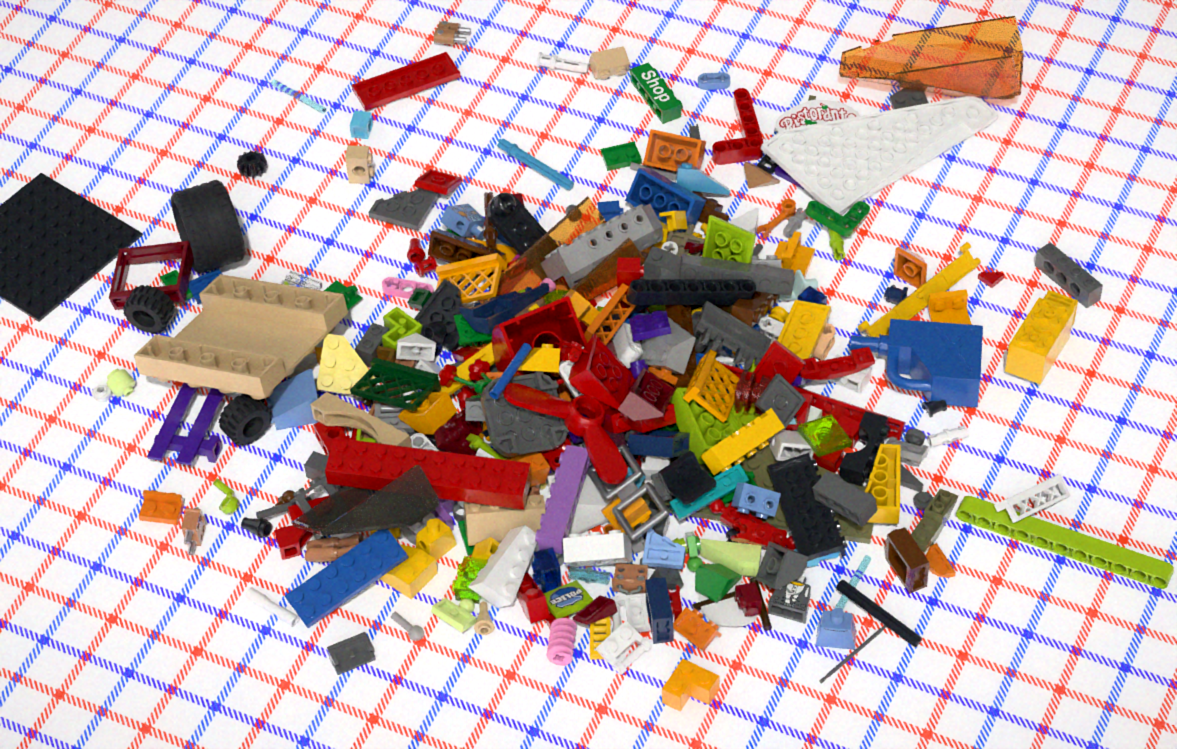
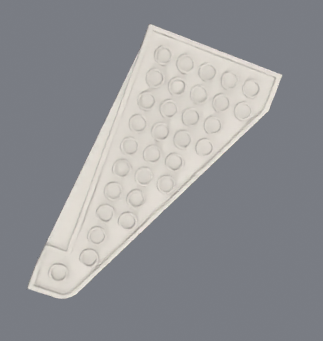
M965 96L781 130L763 143L761 150L816 200L841 215L856 202L865 200L986 128L998 118L999 114L982 99L975 96Z

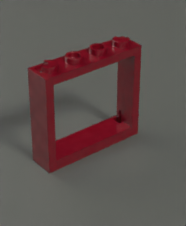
M181 241L119 249L109 293V300L114 309H123L133 291H124L130 265L181 259L177 284L156 288L165 292L174 303L185 302L194 259L190 242Z

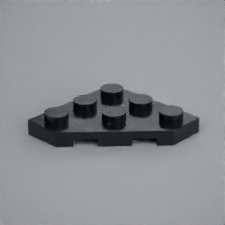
M444 279L414 318L422 326L436 321L443 322L446 326V334L442 346L451 352L456 351L459 347L458 339L460 337L454 315L461 314L459 307L462 306L461 290Z

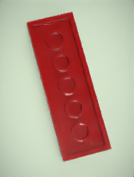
M444 52L352 84L351 86L362 107L367 111L461 78V74L448 53Z

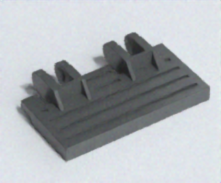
M706 301L703 305L696 329L703 333L700 343L705 345L709 338L713 340L711 349L715 351L720 344L721 338H723L722 345L736 352L733 363L738 364L743 357L745 359L743 368L748 370L755 357L754 364L758 365L769 349L771 339L712 303Z

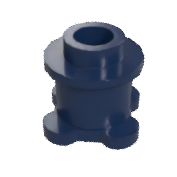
M894 284L891 287H887L884 294L886 302L898 304L907 297L908 288L904 287L902 290L896 288Z

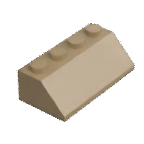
M527 496L524 510L464 502L463 519L468 546H473L489 537L501 543L510 529L526 525L536 533L537 529H541V515L546 513L544 496Z

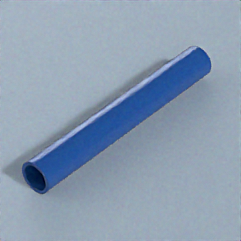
M524 343L489 393L493 399L499 398L531 351L532 347L529 344Z

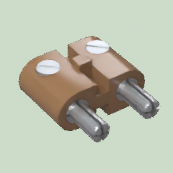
M440 21L438 28L434 32V43L455 45L456 42L466 43L467 38L460 37L459 35L460 33L470 34L471 28L461 27L460 23Z

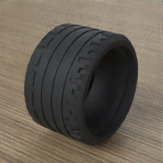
M217 179L212 180L209 183H202L201 185L186 188L183 191H176L172 194L171 207L181 241L190 242L194 257L192 268L195 272L201 274L208 270L211 271L243 260L245 257V245L240 224L230 196L221 181Z

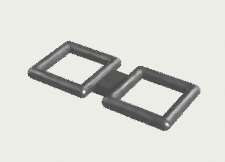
M622 444L618 447V450L634 471L631 476L608 491L597 475L594 466L588 469L587 474L605 501L608 502L617 495L619 496L621 502L613 507L612 512L629 539L634 541L670 514V510L650 482L645 483L638 489L635 482L643 477L644 472L627 446ZM648 492L660 512L636 530H633L622 511Z

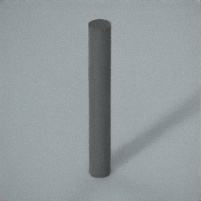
M310 496L305 497L306 501L312 500ZM288 502L256 512L257 519L260 520L286 512L288 507L295 505L296 502Z

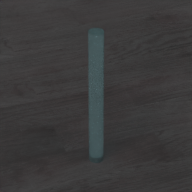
M275 79L272 80L271 85L322 114L326 112L327 108L283 83Z
M864 556L851 578L849 584L856 588L872 560L870 556ZM842 594L835 608L843 610L849 598Z

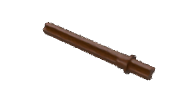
M491 191L484 193L485 230L483 236L486 239L487 247L491 245L494 247L498 237V231L487 216L488 203L494 198Z

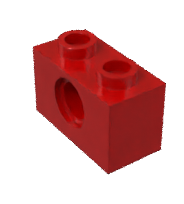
M320 422L313 424L315 437L327 456L330 454L334 437L351 440L349 435H345L344 426H326Z

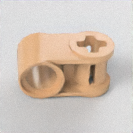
M826 323L813 353V356L818 359L825 360L835 344L834 335L836 330L832 324Z

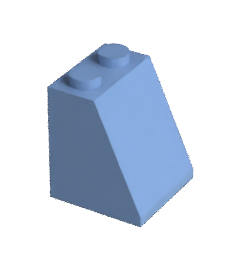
M308 369L278 384L273 389L270 397L266 398L268 408L273 411L271 412V424L275 423L276 431L318 422L313 418L310 406L311 403L318 399L312 369Z

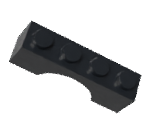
M865 411L859 424V439L864 441L866 446L859 451L845 454L839 467L840 477L844 481L863 486L865 479H869L871 466L874 465L880 444H884V438L888 437L890 433L888 417Z

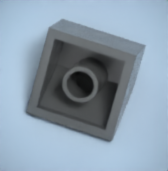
M769 541L755 580L778 590L802 576L803 571L807 567L808 556Z

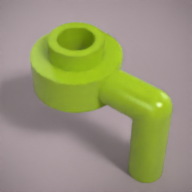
M217 478L213 485L226 494V497L219 506V510L224 514L233 513L238 507V498L234 496V491Z

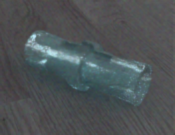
M570 566L568 579L584 581L586 584L600 583L608 585L610 582V572L597 571L589 567L582 569Z

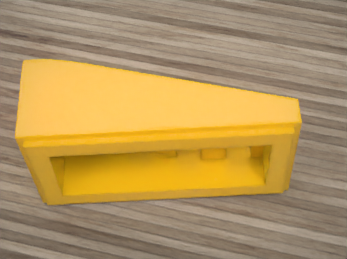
M610 616L590 624V660L604 659L597 651H594V648L602 642L594 641H604L611 635Z

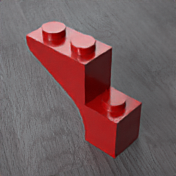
M668 404L662 417L637 421L623 417L620 411L614 408L605 413L602 427L606 432L612 434L630 429L644 433L677 423L674 404Z

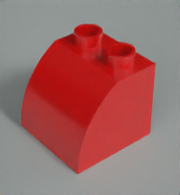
M563 297L494 327L492 331V350L498 372L504 373L524 343L532 347L531 351L534 348H542V344L562 343L563 341L569 343L574 341L581 344L582 347L586 346L587 340L570 297ZM517 370L513 377L533 374L536 371ZM543 372L553 381L556 380L558 385L564 383L560 375L553 377L550 372Z

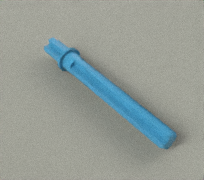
M504 138L498 140L497 147L505 151L509 157L513 156L566 190L573 188L574 182L523 151L517 144H512Z

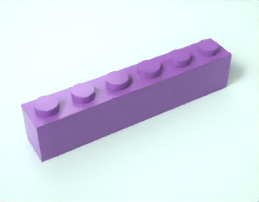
M566 445L564 453L561 452L560 468L557 467L555 470L556 480L555 483H551V496L546 499L545 503L546 513H542L540 519L541 529L536 531L535 541L538 542V547L541 551L563 554V538H568L590 465L587 449Z

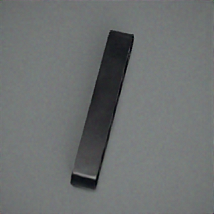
M637 279L631 281L626 299L632 305H704L706 301L713 305H733L738 299H753L756 284L747 279Z

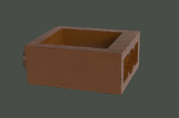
M906 527L895 529L888 533L885 559L907 592L911 594L927 587L929 561Z

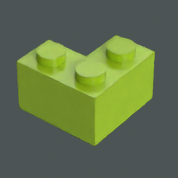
M396 306L383 316L384 326L389 328V331L382 336L383 347L396 349L397 352V341L414 333L421 334L423 326Z

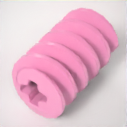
M559 618L551 623L546 653L547 659L550 662L560 666H565L572 662L574 636L576 635L577 628L575 621L569 618Z

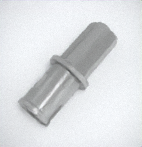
M798 208L794 216L788 219V224L783 229L786 237L792 236L794 231L802 226L803 220L807 217L805 209L800 213L803 208Z

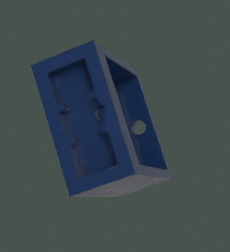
M651 430L644 433L635 432L629 434L627 444L631 454L673 458L689 452L690 433Z
M666 577L645 580L646 607L653 644L674 642L673 614Z

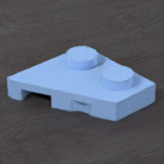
M652 528L648 530L642 564L650 567L683 569L686 555L685 547L678 543H673L666 536H660Z

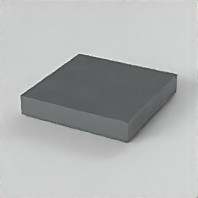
M776 374L755 405L763 413L772 408L786 428L806 399L780 374Z

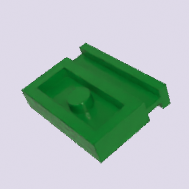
M635 141L600 149L607 171L630 167L632 162L642 164Z

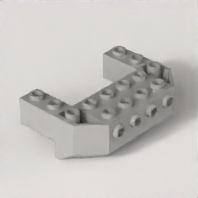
M641 204L627 210L620 216L618 215L610 219L606 223L596 226L591 231L579 235L572 240V244L567 245L565 243L556 250L550 252V254L544 256L546 260L540 264L549 279L554 282L564 276L569 287L572 288L617 264L618 257L628 258L662 241L663 227L651 204L646 206Z

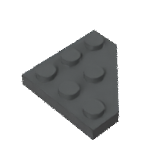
M418 187L415 191L407 192L406 190L394 194L392 198L376 200L368 215L369 218L418 231L441 194Z

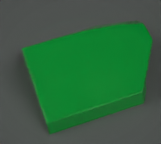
M720 563L702 564L695 573V591L718 603L742 578V575Z

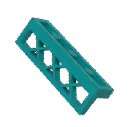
M737 464L715 476L714 479L717 485L688 505L682 504L677 499L669 502L671 512L675 513L679 521L733 492L736 489L737 483H749V479L741 465Z

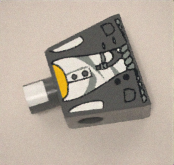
M804 575L774 591L768 601V614L806 624L811 586L805 584L807 579Z

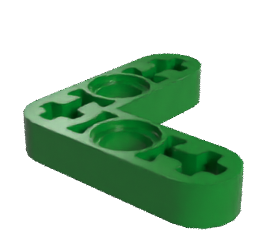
M810 201L805 209V213L836 233L849 237L867 218L870 206L865 202L858 201L842 216L818 201Z

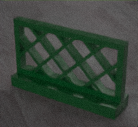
M374 358L371 361L372 367L350 389L352 395L415 411L432 392H439L441 386L438 374ZM381 382L383 383V385H379V386H375V387H372V386H371V385L378 384V383H381ZM369 386L368 389L360 390L363 387ZM398 387L396 390L387 391V389ZM385 390L384 393L374 394L376 392ZM414 391L413 394L403 396L404 393ZM401 395V397L398 398H389L392 396ZM416 399L412 404L406 402L409 400Z

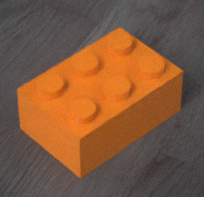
M650 129L643 164L676 171L677 165H682L685 162L701 169L707 141Z

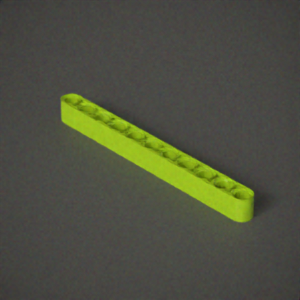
M964 496L956 512L957 518L963 522L1159 589L1168 587L1174 573V567L1168 562L1032 516H1027L1013 523L1007 509L997 512L994 503L973 496Z

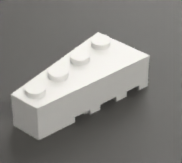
M526 525L510 529L497 547V551L490 556L486 566L478 572L477 578L468 587L497 608L512 605L536 547V533Z

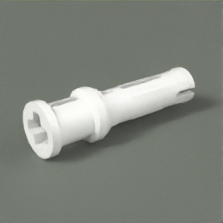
M542 52L538 53L536 67L544 66L549 67L551 70L559 68L588 74L590 66L589 63L558 58L555 54L551 56Z

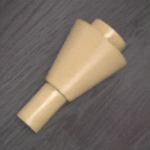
M482 601L479 603V613L474 630L480 635H488L494 631L495 627L488 612L487 602Z

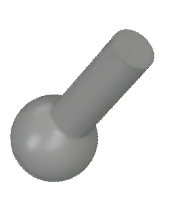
M396 611L392 613L390 618L408 632L411 640L419 641L424 637V630L421 626H413Z

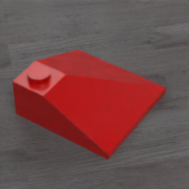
M594 334L584 347L587 353H581L579 360L571 367L568 380L580 393L618 409L628 391L632 373L600 338Z

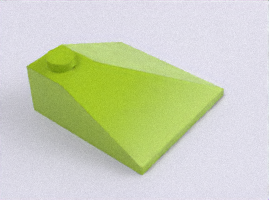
M710 215L702 257L751 264L756 234Z

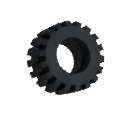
M140 285L131 292L123 307V314L126 316L127 321L137 329L146 333L156 334L166 329L175 312L173 300L162 290L149 285Z
M241 394L230 400L227 406L223 408L224 410L220 414L221 418L218 423L220 429L234 443L239 446H246L257 441L265 434L272 421V413L260 399H253L248 394Z

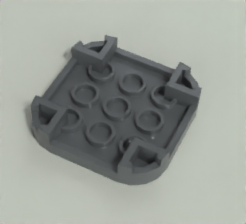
M543 371L512 377L508 383L522 384L558 397L556 389L559 386L556 380L553 381L548 375L543 374ZM499 378L493 379L483 389L481 405L493 448L499 454L505 457H517L556 449L565 441L569 430L565 426L563 418L513 405L504 398L503 392L498 399H493L489 393Z

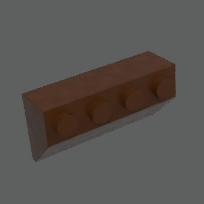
M436 228L430 233L428 256L447 263L498 253L504 260L506 258V253L473 242L446 230ZM491 272L487 277L490 278L494 272Z

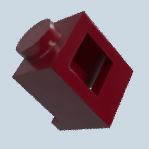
M756 583L736 585L734 600L737 602L738 608L743 610L744 616L761 614L762 599Z

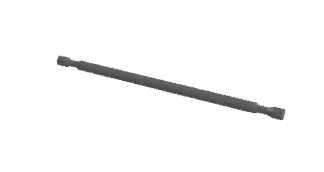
M884 625L829 671L825 677L821 678L819 682L822 684L883 632L887 626Z

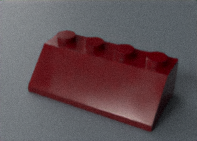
M643 367L629 387L618 410L623 417L633 421L662 417L676 389Z

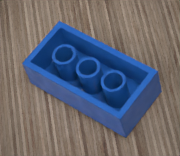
M638 168L625 199L626 202L635 207L641 204L643 206L651 204L659 221L666 225L667 218L660 217L659 213L686 211L687 227L688 224L696 225L706 202L702 197L650 168ZM685 229V230H678V232H680V233L684 232V233H685V232H686V229Z

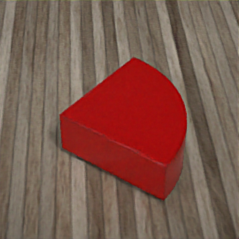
M984 271L978 274V279L990 288H993L1004 279L1005 274L996 271V273Z

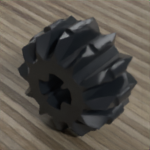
M250 149L249 152H243V155L238 156L237 169L241 176H245L246 179L249 177L254 179L255 176L261 177L262 173H266L267 160L263 153H259L258 150L252 152Z

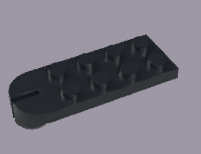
M506 192L498 194L487 206V216L490 222L520 256L526 257L525 262L543 281L548 277L540 263L546 260L544 256L559 247L558 244L513 194Z

